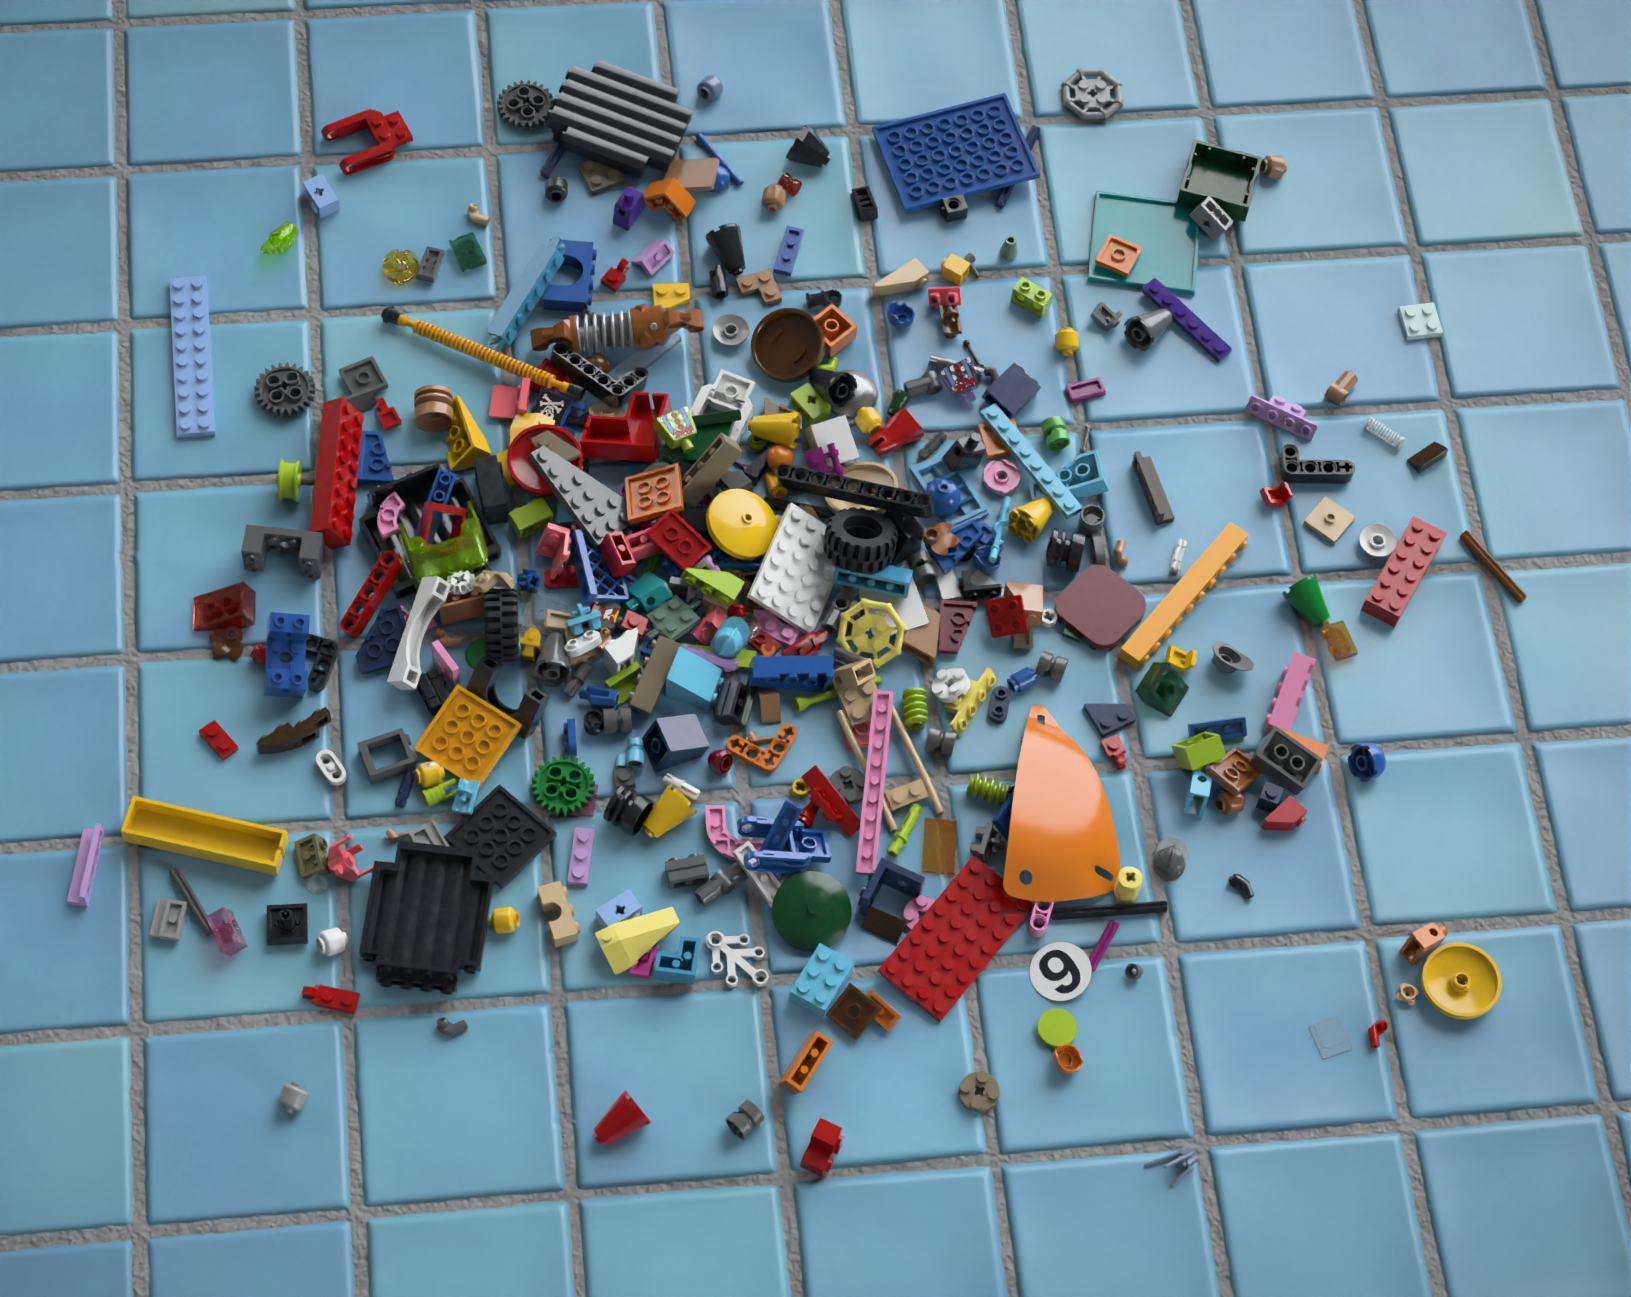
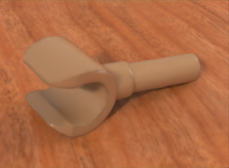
M749 732L745 739L757 745L759 742L772 741L774 736L757 737L755 732Z
M391 828L386 831L385 837L389 843L393 844L399 838L409 836L408 832L413 830L396 833Z

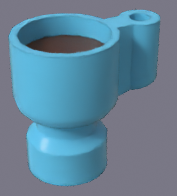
M630 738L628 740L629 750L616 756V768L618 769L632 767L633 770H639L644 767L643 740L640 738Z

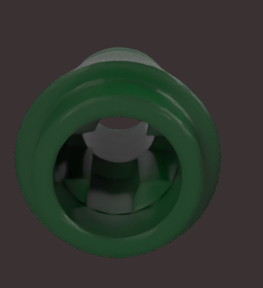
M899 389L894 392L887 414L893 417L901 408H905L909 403V394Z

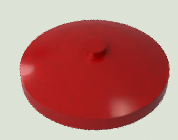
M539 424L524 429L513 439L507 453L508 471L513 481L524 491L537 496H553L555 493L528 458V455L536 450L531 442V438L547 430L580 451L581 457L570 463L582 470L583 455L578 441L567 430L552 424Z

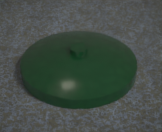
M805 871L791 876L779 887L773 898L771 914L775 929L785 942L803 951H815L819 943L829 948L843 937L851 921L852 908L846 890L836 879L822 872Z

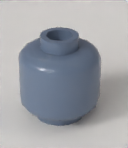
M712 75L705 77L697 86L699 97L708 102L715 100L723 91L722 82Z

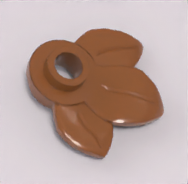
M938 523L934 528H928L923 532V542L929 545L935 554L940 556H947L948 549L960 543V539L950 533L951 523Z

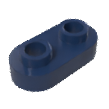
M1004 686L995 687L991 693L988 717L994 723H1002L1007 719L1011 694L1009 689Z

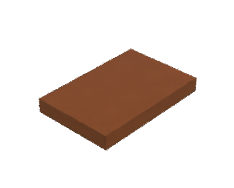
M1236 747L1226 753L1227 757L1222 758L1220 763H1213L1205 771L1207 775L1234 796H1237L1263 775V772L1250 764V759Z

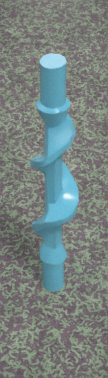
M1010 496L1004 497L1000 508L1001 511L997 516L999 521L992 527V536L995 541L990 548L989 561L991 563L996 562L997 555L1000 552L999 546L1004 544V541L1001 540L1003 527L1009 526L1006 515L1010 510Z

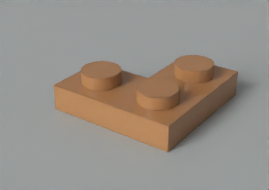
M770 269L736 278L735 283L741 296L759 292L765 306L782 302V296Z

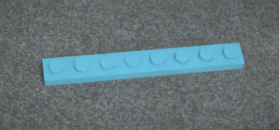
M994 403L980 411L982 419L1063 516L1069 519L1080 513L1083 508L997 404Z

